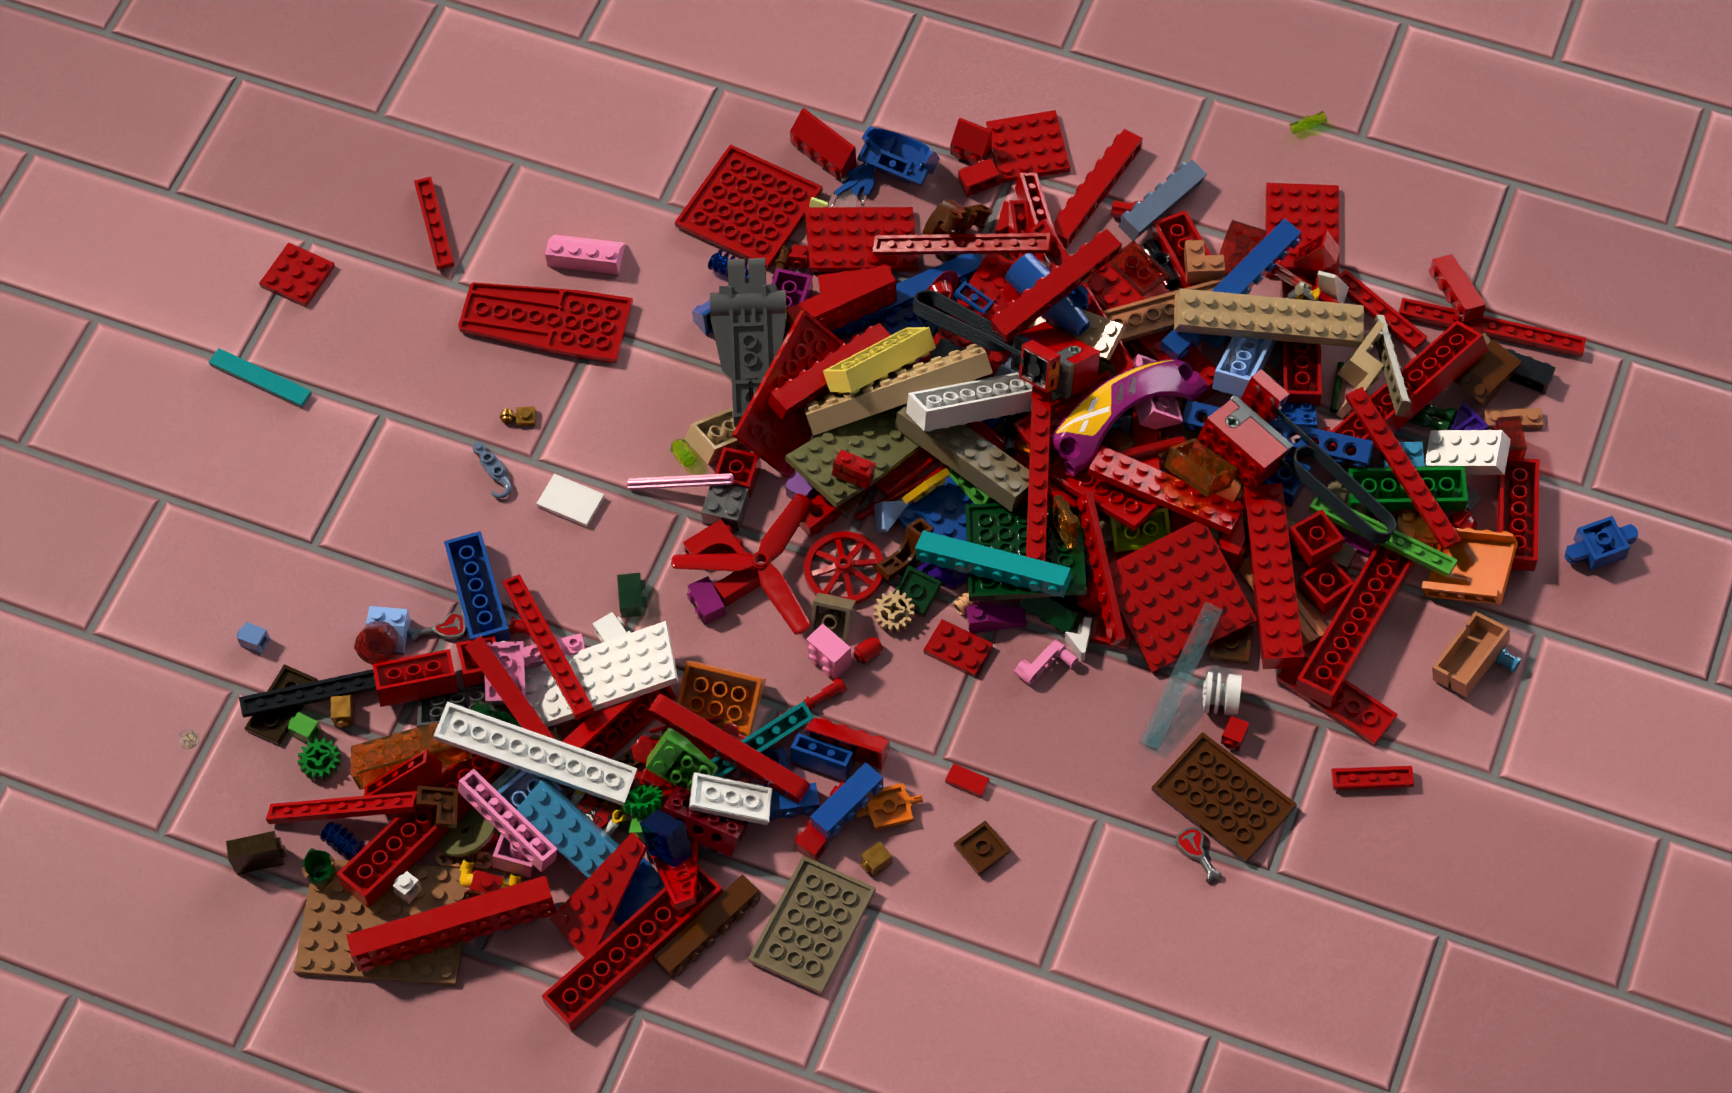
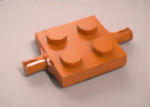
M904 783L887 786L878 795H873L869 799L870 801L866 808L859 809L856 812V817L868 815L872 820L874 831L913 822L912 805L923 803V798L921 794L909 797Z

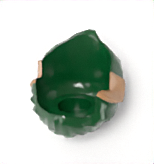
M311 848L302 863L304 877L315 886L330 884L337 872L333 856L325 851Z

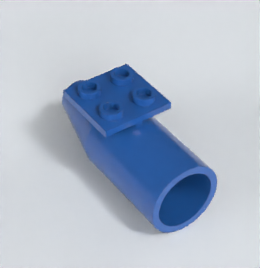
M1027 253L1011 266L1005 276V280L1021 295L1024 290L1031 289L1041 277L1045 278L1050 274V270L1032 253ZM1079 285L1042 316L1077 337L1082 335L1090 326V322L1082 310H1088V290L1083 285Z

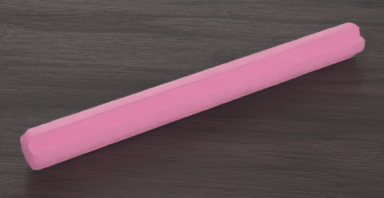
M730 473L633 478L627 481V488L629 490L731 485L734 483V476Z

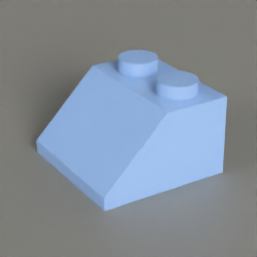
M369 606L366 620V651L404 654L408 629L411 623L408 609Z

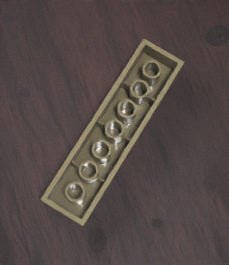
M907 405L897 413L894 428L1012 512L1027 499L1029 470L967 425H955L949 428L924 432L906 413Z

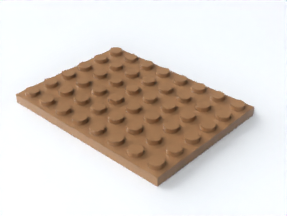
M334 859L337 872L350 860ZM413 865L407 872L419 880L422 890L409 904L393 892V885L368 908L340 885L336 873L334 879L328 885L315 886L310 883L294 973L298 975L456 986L463 947L462 941L454 943L447 948L440 947L427 954L420 953L407 960L400 959L387 966L380 965L370 971L359 972L351 957L346 935L470 898V895L465 894L466 887L460 884V868Z

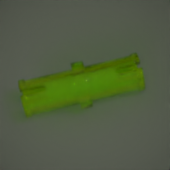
M1323 111L1312 116H1304L1302 120L1290 123V130L1293 134L1305 129L1310 130L1315 125L1327 122V117Z

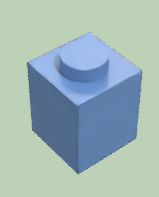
M245 622L244 626L237 633V639L241 647L259 654L263 652L270 640L266 629Z

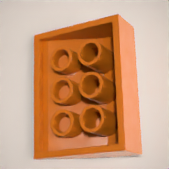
M686 661L677 703L703 719L726 716L724 721L713 725L723 730V727L728 723H734L739 727L740 734L748 737L751 734L762 699L766 678L700 662Z

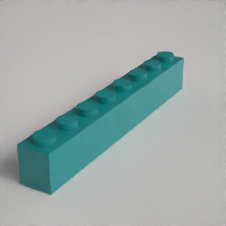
M927 531L922 532L915 547L916 560L923 563H931L942 568L970 573L978 577L1005 582L1016 587L1028 588L1032 591L1044 592L1052 596L1064 598L1071 581V568Z

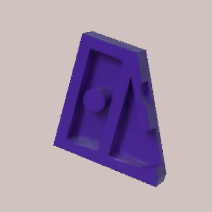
M1464 401L1449 430H1488L1489 425Z
M924 563L917 568L943 582L944 586L953 590L968 581V574L966 572H959L950 568L944 569L931 563Z

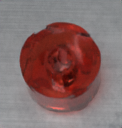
M370 622L356 637L354 649L358 656L366 663L372 665L386 662L398 647L397 631L387 622Z

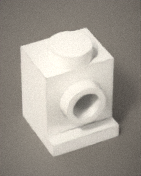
M407 871L403 875L398 876L393 885V892L408 904L422 890L419 880Z

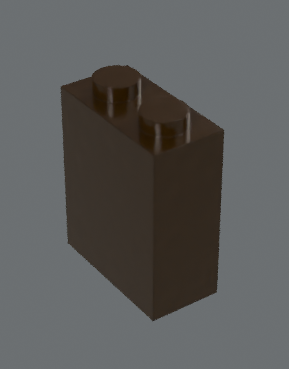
M274 831L226 841L228 860L237 875L285 865L284 857H287L285 845H282L281 838H277Z

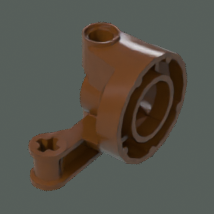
M947 199L940 203L930 215L922 235L966 234L967 229L970 230L973 225L985 228V222L993 211L981 204L962 207ZM940 254V257L946 261L958 256V254Z

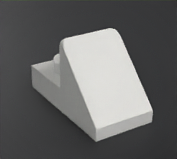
M1084 617L1083 624H1079L1078 634L1065 632L1066 643L1081 661H1085L1092 627V618Z

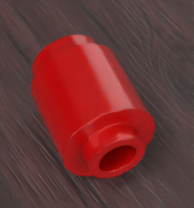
M868 638L854 647V658L858 662L865 664L878 656L883 650V646L878 638Z

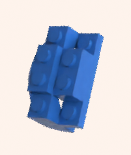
M870 126L863 134L862 139L865 143L857 158L858 161L875 167L880 173L907 184L912 182L919 186H923L928 173L933 175L940 160L937 153L928 145L909 136Z

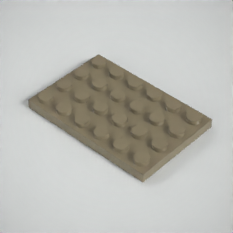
M802 856L752 950L748 962L822 995L876 888Z

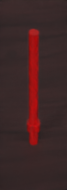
M944 464L898 490L889 498L885 497L877 503L896 501L945 468L949 469V467ZM873 502L867 505L866 509L855 514L856 519L860 521L869 515H875L874 504L876 503Z

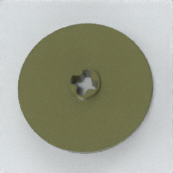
M471 810L457 823L456 828H452L439 840V846L448 856H467L484 847L493 837L496 828L477 810Z

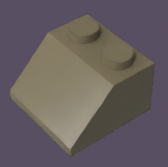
M818 593L812 605L811 625L808 636L824 624L841 640L847 643L854 617L856 600Z

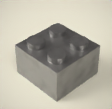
M736 485L710 486L701 511L703 524L712 525L721 519L725 525L729 524L732 530L739 532L750 501L749 489Z

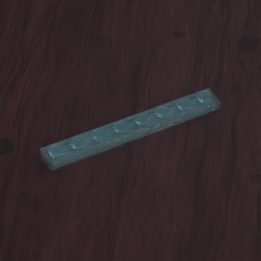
M1207 602L1204 603L1141 738L1140 744L1158 752L1223 612L1222 609Z

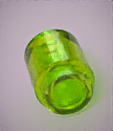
M677 439L671 444L670 451L680 465L689 467L696 461L695 452L685 439Z

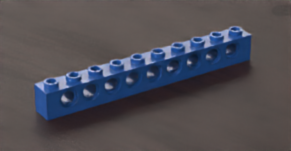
M1187 400L1182 423L1188 430L1197 431V429H1202L1204 423H1200L1199 418L1202 415H1208L1209 417L1221 407ZM1274 419L1269 423L1276 431H1281L1282 436L1290 443L1293 436L1299 435L1284 421ZM1295 424L1312 440H1319L1318 446L1335 462L1339 464L1350 462L1353 463L1352 466L1357 468L1369 467L1375 446L1373 441ZM1300 436L1298 443H1291L1293 445L1291 450H1296L1301 446H1309V443ZM1330 444H1338L1336 451H1328ZM1349 448H1356L1357 452L1355 455H1347Z

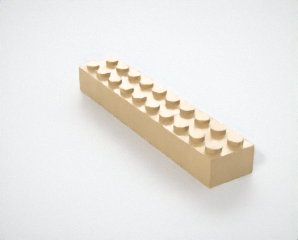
M1180 288L1175 295L1174 331L1357 348L1363 342L1364 305Z
M972 344L967 346L966 350H954L943 358L937 356L932 358L931 362L925 364L923 362L917 363L911 369H901L896 371L894 375L884 379H877L873 385L860 388L858 393L849 394V392L836 395L832 393L824 396L822 400H811L802 407L812 434L814 436L906 404L908 393L969 382L992 374L987 353L981 346Z

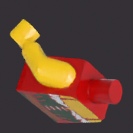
M463 859L460 867V884L466 887L465 894L473 897L521 883L522 875L514 876V873H511L509 883L507 884L503 877L479 870L472 872L475 863L473 861L472 863L466 862V859Z

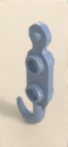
M475 443L472 449L476 455H480L481 466L491 479L505 487L503 493L497 494L492 491L491 495L495 498L507 497L511 492L512 486L508 480L506 468L494 453L486 451L484 443Z

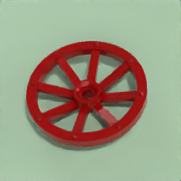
M848 531L835 532L822 537L809 549L804 561V576L809 589L815 596L818 593L831 595L830 592L839 577H844L848 597L842 598L856 600L855 604H858L870 598L878 590L884 577L877 572L873 581L854 567L876 566V564L884 559L878 546L866 536ZM841 541L857 542L858 544L846 556ZM835 542L839 557H834L820 550L826 545ZM864 546L875 557V559L853 560ZM815 556L834 563L811 571L812 561ZM835 571L824 591L813 580L814 577ZM853 574L869 587L863 592L853 595L850 575Z

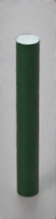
M1344 362L1337 363L1330 412L1337 413L1343 378L1337 373L1345 364Z

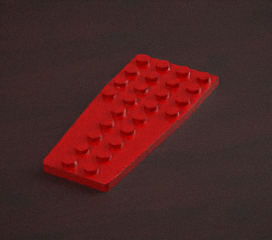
M473 282L468 290L458 328L462 333L559 355L617 363L633 305V298L581 290Z

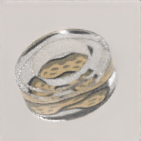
M185 729L179 734L178 741L184 749H193L199 743V736L195 730Z

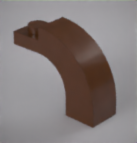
M921 517L907 525L906 535L901 546L891 556L876 564L875 570L888 581L897 575L902 577L908 565L915 567L919 560H916L915 547L922 532L933 533L934 528Z

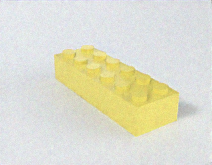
M906 327L827 368L823 373L830 392H838V394L849 392V394H855L860 391V388L873 385L875 380L888 377V373L901 370L903 365L916 362L917 358L928 356L930 351L936 349L929 327Z

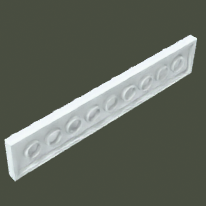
M447 702L433 736L434 740L622 806L625 804L637 768L450 702Z

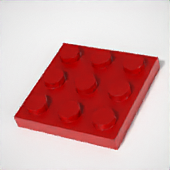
M288 242L259 284L260 287L307 307L335 268V264Z

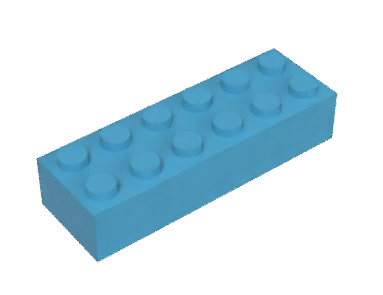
M548 780L540 781L516 809L588 878L619 846L618 843Z

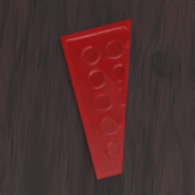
M663 828L660 829L661 838L657 839L656 847L648 848V851L677 911L696 903L700 843Z
M632 832L549 919L584 958L602 943V938L607 928L610 927L623 900L622 897L626 889L629 888L632 882L631 879L648 849V846L635 832Z

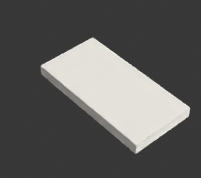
M694 772L689 810L768 825L772 788Z

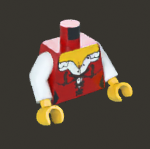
M576 789L570 800L609 836L617 829L619 822L627 819L626 815L619 818V813L622 810H615L612 814L589 794H583L580 790Z

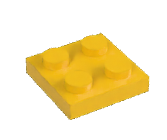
M947 468L943 469L906 494L902 499L906 504L912 500L916 503L924 497L923 494L926 496L934 491L936 487L938 488L946 482L945 478L950 475V472Z

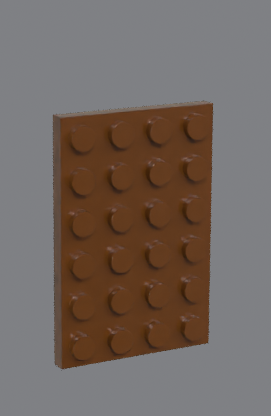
M1203 732L1159 778L1151 789L1245 863L1248 862L1297 806L1293 800Z

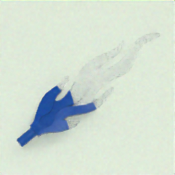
M862 163L846 173L841 179L843 185L833 192L828 207H833L837 199L838 204L836 207H857L858 196L862 189L864 191L861 196V205L864 206L874 188V167Z

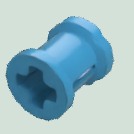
M1504 648L1495 663L1510 669L1511 673H1514L1522 659L1514 657Z

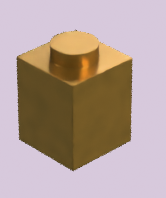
M351 695L331 697V720L334 726L347 727L348 725H354V703Z
M881 841L861 854L860 865L866 873L870 872L873 877L893 864L892 855Z

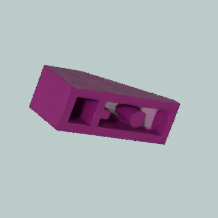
M994 604L966 606V618L970 633L1027 626L1025 611L1022 607Z

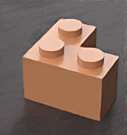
M1204 240L1185 241L1184 261L1187 284L1206 283L1224 278V255H1205Z

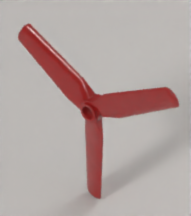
M797 493L761 539L759 550L753 555L740 553L676 554L671 559V565L674 569L735 572L752 570L758 574L760 586L795 635L801 634L810 627L811 623L782 572L772 565L771 562L783 553L812 506V502L805 495Z

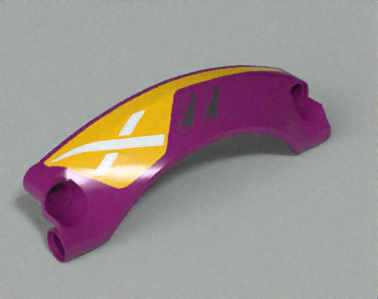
M1178 359L1155 361L1129 369L1107 380L1086 396L1050 436V448L1058 451L1060 457L1067 459L1064 462L1065 468L1071 476H1075L1092 464L1106 433L1114 422L1129 408L1145 399L1160 395H1175L1193 401L1206 393L1208 386L1200 374L1192 370L1190 364Z

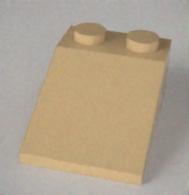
M733 408L690 425L685 440L707 464L719 460L723 447L736 449L742 444L732 436L736 427L734 428Z

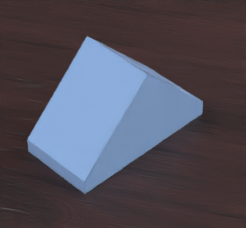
M889 501L874 504L877 532H887L909 503Z

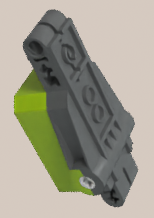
M748 258L749 277H746L745 259H728V286H719V292L710 293L711 324L721 368L724 375L732 382L734 428L737 427L750 403V389H753L754 396L784 341L787 321L786 291L777 290L776 284H767L765 258Z

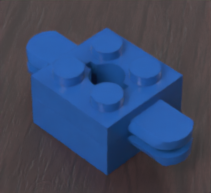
M1613 516L1579 527L1574 536L1575 543L1566 548L1565 560L1570 564H1576L1585 560L1592 571L1626 559L1630 549L1629 544L1634 543L1638 537V529L1632 524L1619 527Z

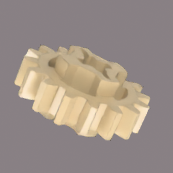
M890 590L888 596L883 593V599H876L878 605L873 606L874 611H876L873 613L874 618H877L876 623L878 625L882 624L883 630L888 627L891 633L893 628H896L897 632H900V627L906 630V623H913L910 617H915V612H913L915 605L912 604V599H907L906 593H903L901 596L899 590L895 594ZM901 602H903L907 608L901 606ZM882 614L888 617V621L882 617Z

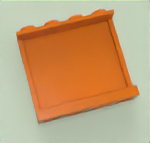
M1454 527L1461 538V542L1444 551L1438 544L1437 550L1457 559V565L1448 578L1431 570L1428 581H1423L1421 587L1426 597L1501 605L1518 545L1514 534L1507 531L1499 533L1487 529L1479 531L1472 528L1459 529Z

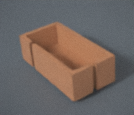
M1475 611L1466 622V627L1463 626L1433 665V680L1447 688L1451 685L1453 691L1468 697L1501 651L1510 642L1509 628Z

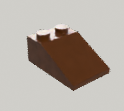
M1494 339L1487 344L1488 351L1454 380L1455 383L1485 406L1491 402L1523 363Z

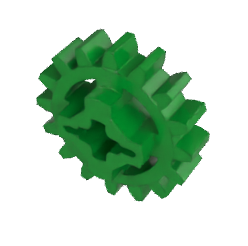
M315 738L313 744L308 741V747L302 746L303 753H298L300 760L297 763L301 766V772L305 773L307 778L312 775L315 781L319 776L322 780H324L325 775L332 777L331 772H337L336 766L341 765L339 759L342 757L340 752H338L337 745L334 746L331 740L327 743L325 738L321 742Z
M645 784L635 785L634 789L630 788L624 806L621 805V809L625 811V814L631 813V816L638 814L639 817L645 814L648 816L651 811L656 813V808L661 809V804H664L663 791L659 787L654 788L652 784L648 787Z

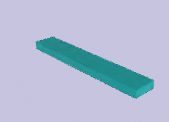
M220 348L217 349L209 360L210 366L303 408L312 395L311 390Z

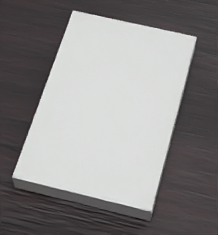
M554 474L536 504L539 508L588 527L605 496L603 493Z

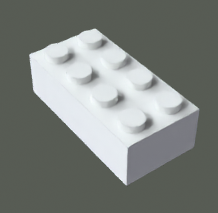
M1434 430L1430 432L1425 467L1465 466L1466 475H1504L1511 439L1503 430Z

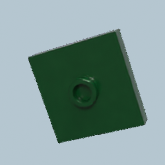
M908 565L893 594L897 590H899L901 596L903 593H906L907 599L911 598L912 604L915 605V610L913 611L925 617L943 582Z

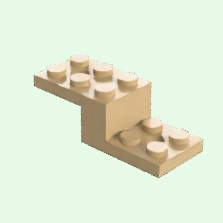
M1379 320L1363 337V342L1355 348L1337 373L1354 386V390L1363 387L1366 393H1368L1373 387L1372 384L1382 374L1380 370L1383 364L1369 354L1375 341L1383 334L1381 329L1385 324ZM1347 400L1336 413L1341 419L1346 414L1350 415L1353 412Z

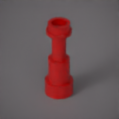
M838 677L832 681L833 683L824 687L822 692L811 698L807 696L803 701L808 709H814V705L825 698L829 699L838 693L845 692L847 687L843 680Z

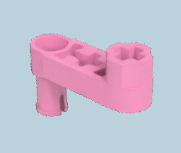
M1055 639L1032 664L1026 660L1021 661L1014 670V674L1031 685L1056 658H1060L1072 668L1078 662L1079 657L1075 656L1066 649L1063 643Z

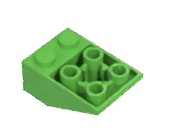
M671 728L667 729L647 757L646 769L675 786L686 788L691 791L694 772L713 776L718 770V767L694 744Z

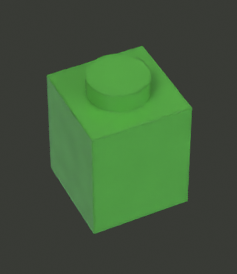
M300 712L295 717H292L288 724L291 736L305 743L310 741L313 744L315 738H317L322 730L318 721Z

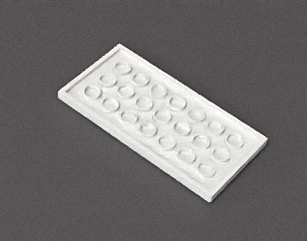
M666 621L591 646L576 654L565 656L591 702L594 711L678 683L669 627ZM545 663L541 666L525 670L526 699L547 728L575 718Z

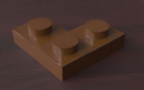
M418 785L416 807L436 809L435 827L456 828L458 789Z

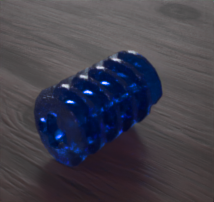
M720 249L711 256L708 262V269H713L714 272H719L720 275H725L728 278L729 253L726 252L722 256L723 250ZM745 261L746 277L748 274L747 261Z
M329 822L322 830L320 839L326 842L328 846H332V849L344 856L346 860L350 861L365 847V841L361 840L359 842V836L353 837L354 833L352 831L347 833L348 828H341L342 823L338 822L334 825V822Z

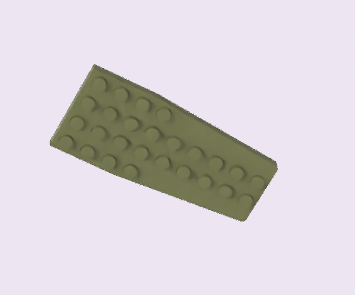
M906 403L823 432L786 455L785 461L837 508L865 490L858 485L832 476L833 463L840 450L850 452L876 463L875 474L869 485L870 487L922 447L894 428L897 413L907 405Z

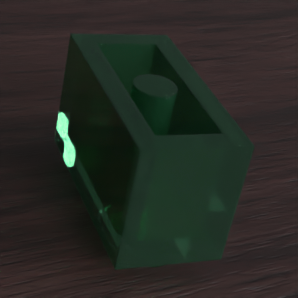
M640 573L617 575L621 618L645 615L644 608H648L647 597H643V591H646L645 579H641Z

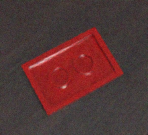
M941 619L923 649V653L975 678L991 652L993 643Z

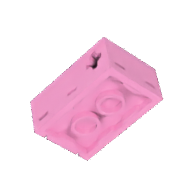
M506 641L493 642V644L491 642L487 643L526 697L523 641H516V643ZM485 676L486 703L506 705Z

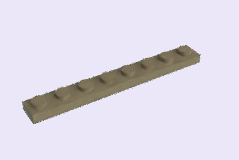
M1377 314L1373 326L1378 320L1385 325L1381 329L1383 334L1375 341L1380 362L1383 364L1382 369L1396 416L1404 417L1406 410L1410 408L1411 400L1407 395V388L1404 384V377L1401 374V367L1397 361L1398 357L1394 351V344L1391 341V334L1388 331V324L1385 321L1384 315Z

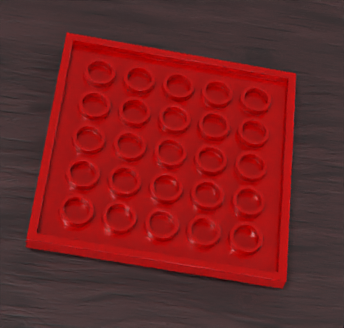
M730 144L676 219L675 227L746 260L748 258H765L766 269H769L779 255L781 247L785 246L805 217V207H809L812 197H819L823 191V186Z
M1198 521L1109 564L1120 613L1152 673L1257 621L1208 526Z

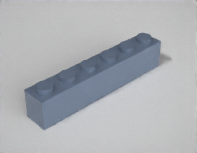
M1190 160L1187 164L1185 162L1182 163L1177 169L1178 172H1172L1166 178L1167 181L1165 183L1161 181L1155 187L1153 193L1149 191L1144 196L1142 202L1138 201L1135 203L1131 212L1127 210L1120 217L1122 221L1118 227L1132 241H1135L1153 225V222L1158 221L1202 183L1207 173L1193 160Z

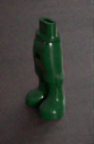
M1428 403L1408 422L1421 427H1431L1435 430H1449L1458 410L1455 408H1437L1434 404ZM1430 416H1436V417L1441 418V419H1443V420L1434 419V418H1432V417H1430Z

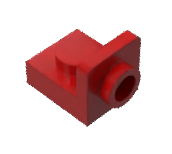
M792 245V251L789 254L790 267L808 268L807 246Z

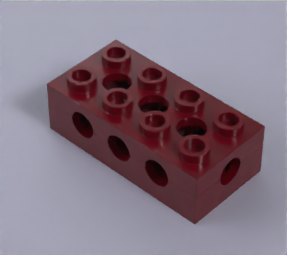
M676 786L663 806L658 826L732 857L745 835L749 822L689 810L691 791Z

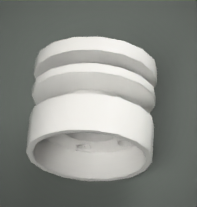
M1208 672L1203 684L1202 693L1204 713H1209L1210 705H1214L1213 714H1217L1219 706H1223L1224 715L1238 716L1242 675L1229 674L1226 682H1222L1221 673L1217 674V681H1212L1213 672Z

